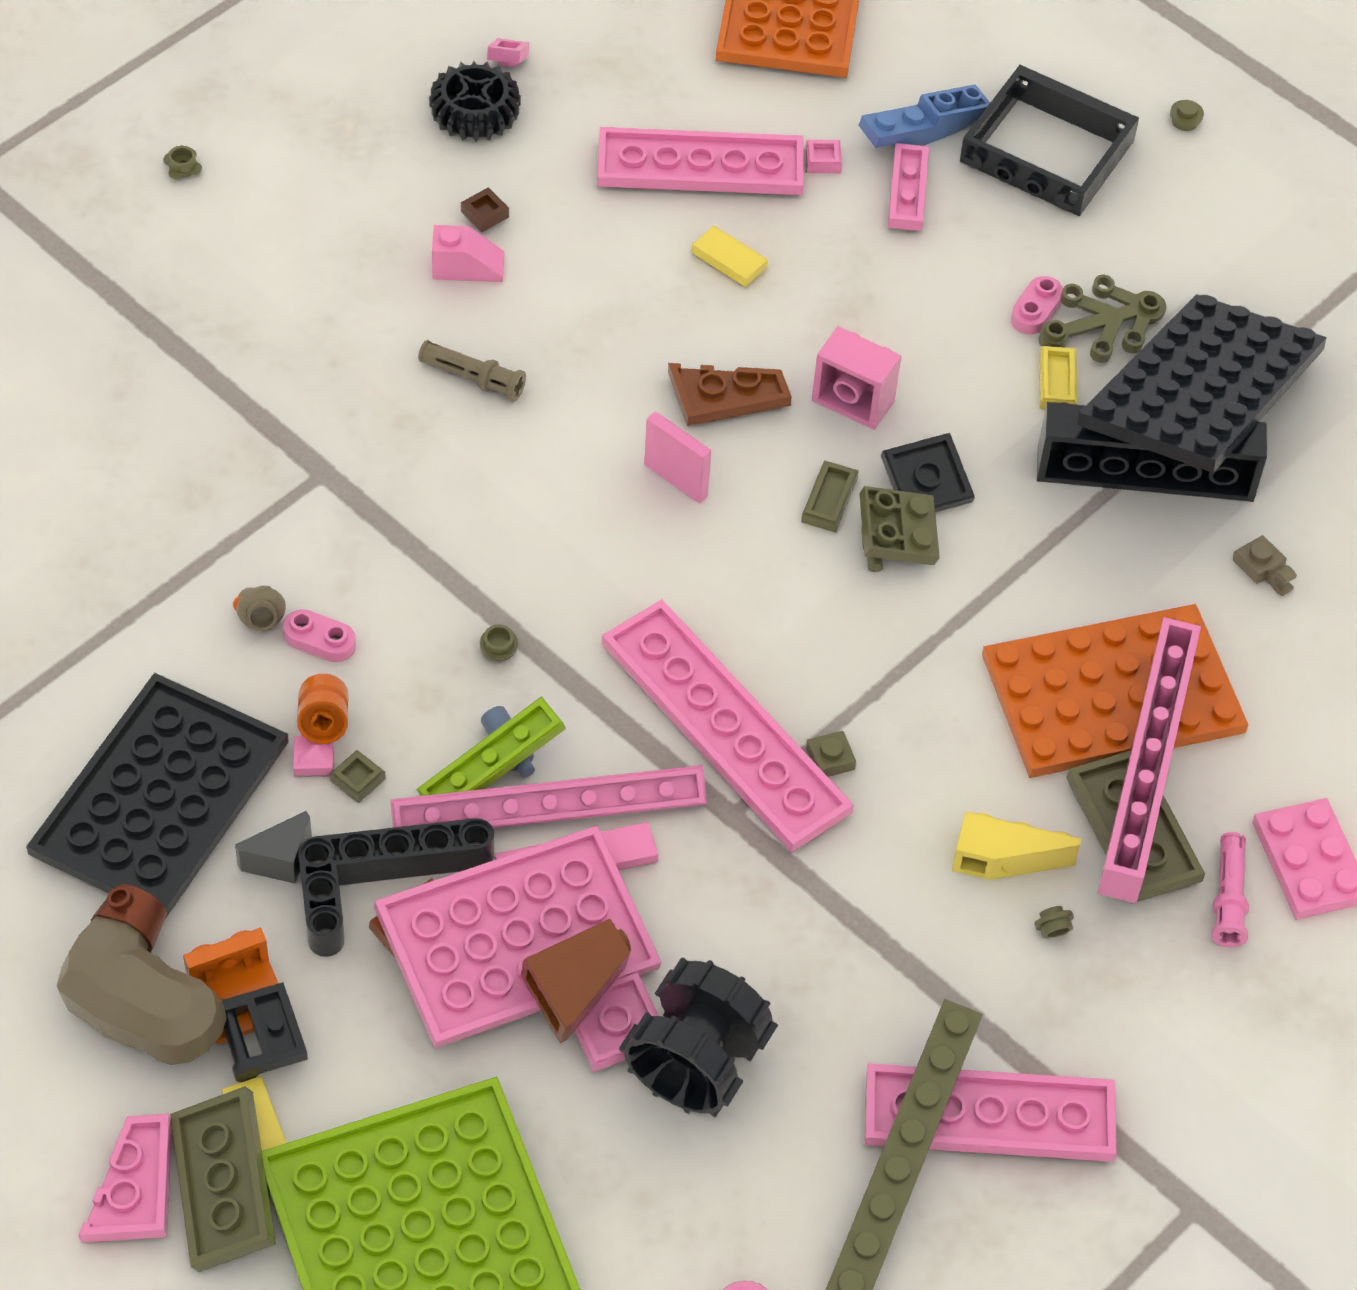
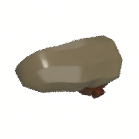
M127 884L117 885L109 892L106 900L91 918V923L77 937L61 967L56 986L68 1011L106 1037L120 1044L145 1051L157 1061L169 1065L191 1062L209 1051L221 1036L227 1019L223 999L200 979L169 967L158 956L151 953L167 916L166 908L153 895L138 887Z

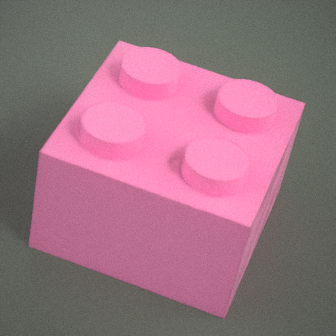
M837 326L817 354L812 401L875 430L895 402L901 355L887 347H882L862 338L857 333L849 332Z

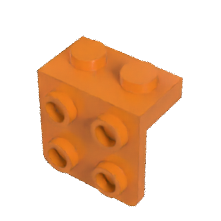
M261 927L252 931L244 930L237 932L229 939L212 945H200L190 953L183 955L186 974L203 981L223 1000L278 984V980L269 962L267 940ZM248 1012L239 1014L237 1019L242 1034L246 1035L254 1032ZM224 1030L215 1043L227 1042Z

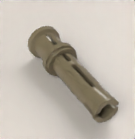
M429 340L424 341L419 350V362L430 364L475 381L481 390L489 391L491 389L507 395V399L515 402L524 389L526 383L525 371L517 370L515 372L501 367L496 360L492 359L483 362L432 343Z

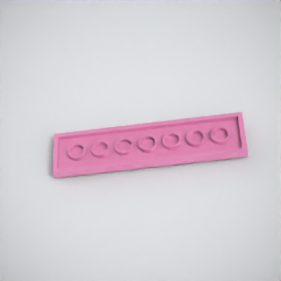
M662 599L602 635L601 644L791 853L853 813V803Z

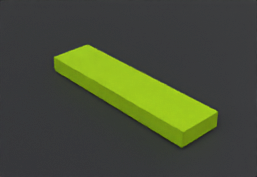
M541 696L416 790L420 796L486 789L564 731L566 727Z

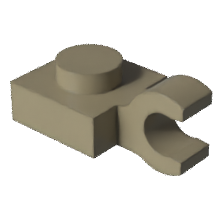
M1263 535L1235 550L1233 561L1256 584L1266 579L1280 596L1294 589V586L1289 582L1295 579L1297 574L1290 566L1285 565L1287 558Z

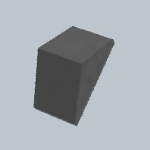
M304 811L235 844L237 865L240 870L295 884L300 872L299 847L305 840L312 837L311 821L308 812Z

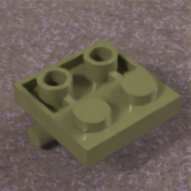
M864 486L859 493L862 519V546L868 560V570L871 572L881 571L883 569L882 559L935 565L940 555L933 495Z

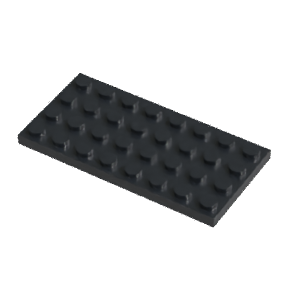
M1196 294L1079 412L1077 425L1214 473L1325 348L1327 337L1316 334L1309 328H1298L1283 323L1276 317H1265L1250 312L1243 306H1231L1217 301L1212 296Z

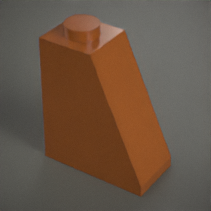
M611 919L601 922L524 960L521 977L560 1043L569 1039L626 967L631 951L630 941L622 929L617 930Z

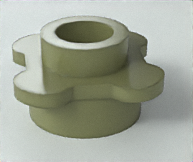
M183 145L172 148L163 158L164 164L168 165L170 169L168 172L169 177L180 179L191 174H199L202 171V165L196 161V151Z

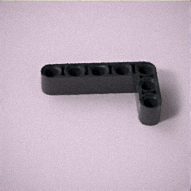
M473 818L315 836L305 840L299 847V863L310 949L319 956L329 957L337 954L344 946L345 938L340 885L461 872L493 861L494 830L492 825L483 819ZM480 842L482 845L474 846L471 843ZM433 847H442L443 849H441V850H432L431 848H433ZM395 851L403 852V854L393 855L391 853ZM354 856H363V857H364V858H361V859H352V857H354ZM317 860L324 861L323 863H320V864H313V863H311V862L317 861ZM320 894H326V895H328V896L325 897V898H316V897H315V896L320 895ZM322 929H331V930H332L331 932H328V933H320V932H318V931H320V930H322Z

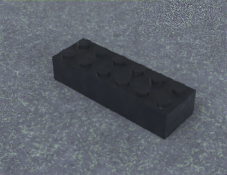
M1047 402L1037 451V481L1254 502L1267 459V423L1259 422L1216 471L1212 473L1077 425L1079 412L1086 405Z

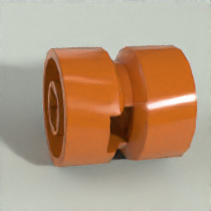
M331 674L313 675L308 677L299 689L297 728L301 735L310 742L330 744L339 740L345 734L348 727V689L345 683L337 676Z

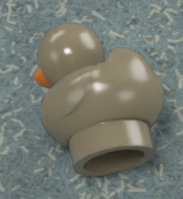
M262 585L243 589L238 597L234 599L233 608L237 611L241 622L247 627L257 631H267L279 624L285 614L286 604L283 596L277 590L272 589L270 586Z

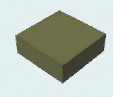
M358 750L330 773V781L357 803H360L386 779L385 771Z

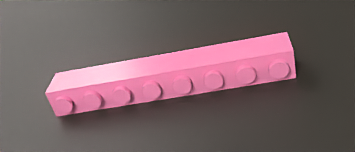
M1163 617L1097 894L1137 903L1145 876L1201 626Z

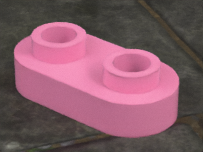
M1040 276L1033 279L1013 307L1011 317L1013 327L1024 334L1039 333L1042 326L1049 322L1061 304L1060 297L1063 290L1061 283L1048 276Z
M304 609L289 613L283 621L284 639L290 646L331 662L345 661L355 652V633L350 626ZM334 636L340 637V639L337 640L331 638Z

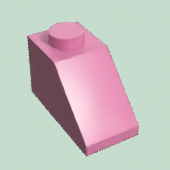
M434 225L432 241L433 279L503 282L504 251L469 226Z

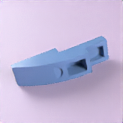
M974 84L921 94L918 104L914 106L862 115L858 126L875 148L888 145L895 146V143L925 146L946 138L977 121L990 102L977 85Z

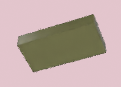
M824 460L802 513L801 522L836 533L858 479L859 470Z

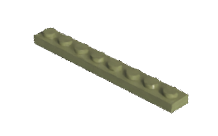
M944 999L826 1290H873L982 1019V1013Z

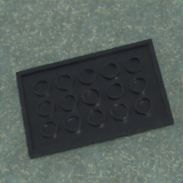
M154 672L27 844L28 855L107 893L117 885L122 884L138 887L158 899L166 908L168 916L289 743L288 733Z

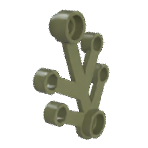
M1104 274L1098 275L1094 279L1092 293L1098 298H1110L1126 306L1113 307L1083 295V290L1079 285L1067 284L1061 293L1060 300L1062 304L1069 308L1076 307L1094 315L1065 324L1059 320H1051L1045 323L1040 331L1039 344L1040 346L1065 347L1070 337L1104 328L1100 338L1093 342L1090 350V356L1094 361L1104 363L1111 357L1113 351L1112 344L1122 322L1136 319L1133 328L1125 332L1122 347L1128 353H1138L1143 347L1145 341L1144 334L1148 325L1156 323L1165 315L1166 302L1162 296L1152 291H1142L1135 294L1115 286V282L1110 276ZM1098 285H1105V286H1107L1108 288H1107V289H1103V288L1099 287ZM1067 294H1074L1076 298H1071ZM1128 339H1134L1138 343H1131ZM1097 348L1104 349L1106 353L1099 352Z

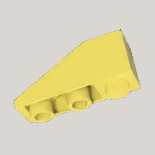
M965 811L952 871L993 880L1075 866L1081 838L1072 837L1061 831L1051 832L1034 828L1023 822L1013 823L996 819L985 813L975 814Z

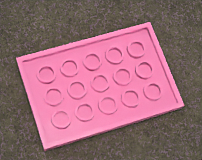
M598 826L375 900L374 910L434 1049L540 1012L538 1004L521 977L525 958L608 919L612 920L617 930L622 929L625 932L631 945L626 967L617 979L638 972L639 976L658 970L662 963Z

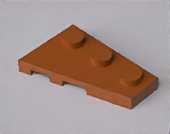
M668 363V374L687 426L791 406L792 396L782 370L738 367L734 371L714 370V365H701L700 369L681 368V363Z

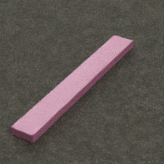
M703 765L390 799L393 828L473 818L488 821L493 828L707 804Z

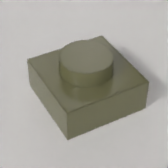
M844 731L807 739L806 749L809 757L827 777L855 770L856 759Z

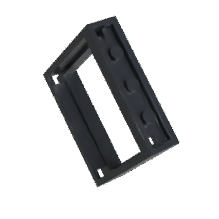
M1020 64L964 136L959 162L1080 217L1133 144L1139 117ZM1018 100L1113 142L1082 186L986 143ZM1119 124H1122L1125 127L1122 129L1119 127Z

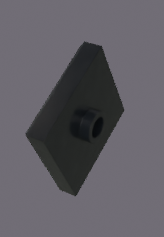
M950 433L883 450L880 455L893 490L933 495L935 512L971 503L975 499Z

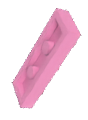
M895 143L888 228L922 231L929 146Z

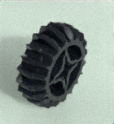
M474 60L471 65H465L460 61L458 68L448 66L446 73L438 74L437 81L433 82L431 87V96H429L431 115L433 120L438 122L440 130L447 129L450 137L460 134L462 141L467 137H473L476 142L479 137H485L490 141L493 134L502 136L503 131L511 129L512 124L517 120L519 106L521 105V95H519L517 81L512 80L510 72H502L500 65L490 68L488 61L483 65H477Z

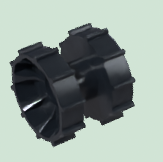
M681 957L675 968L669 970L655 992V995L660 997L661 1005L665 1011L663 1016H651L646 1012L638 1025L634 1024L619 1047V1050L624 1053L625 1060L629 1066L627 1071L634 1074L653 1092V1096H659L669 1103L684 1109V1112L687 1114L692 1111L711 1114L713 1117H717L723 1105L729 1106L743 1083V1080L738 1077L737 1069L734 1065L735 1058H746L748 1061H751L758 1049L763 1050L778 1027V1024L773 1022L772 1013L769 1009L771 1003L764 1000L748 985L743 976L738 977L714 965L711 960L707 962L687 961Z

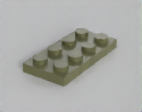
M1131 751L1070 768L1066 776L1105 854H1107ZM1164 795L1137 902L1203 882L1205 876L1202 866Z
M244 1086L171 1113L191 1267L197 1272H201L276 1245L253 1092Z

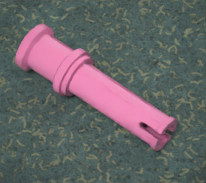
M1228 832L1223 834L1220 839L1219 895L1213 902L1216 926L1212 930V939L1216 944L1223 947H1238L1245 944L1248 940V931L1244 927L1245 915L1249 911V903L1243 893L1246 838L1244 835L1240 837L1238 832Z

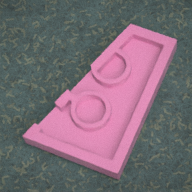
M169 1114L127 1116L109 1159L110 1167L102 1187H98L93 1198V1209L88 1221L83 1223L78 1236L81 1243L167 1237L172 1132Z

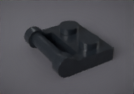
M283 982L223 1000L227 1018L223 1030L235 1063L232 1071L237 1082H244L256 1078L259 1074L308 1060L307 1050ZM246 1012L249 1014L262 1053L253 1057L249 1055L237 1019L239 1014Z

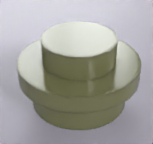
M1191 100L1177 101L1170 110L1173 125L1183 131L1195 129L1202 122L1204 116L1203 108Z
M497 624L490 626L480 638V650L490 660H507L516 653L518 648L516 635L505 625Z
M1054 906L1039 913L1041 918L1034 922L1036 930L1041 931L1043 938H1053L1073 930L1071 921L1074 919V915L1071 910H1063L1062 906Z

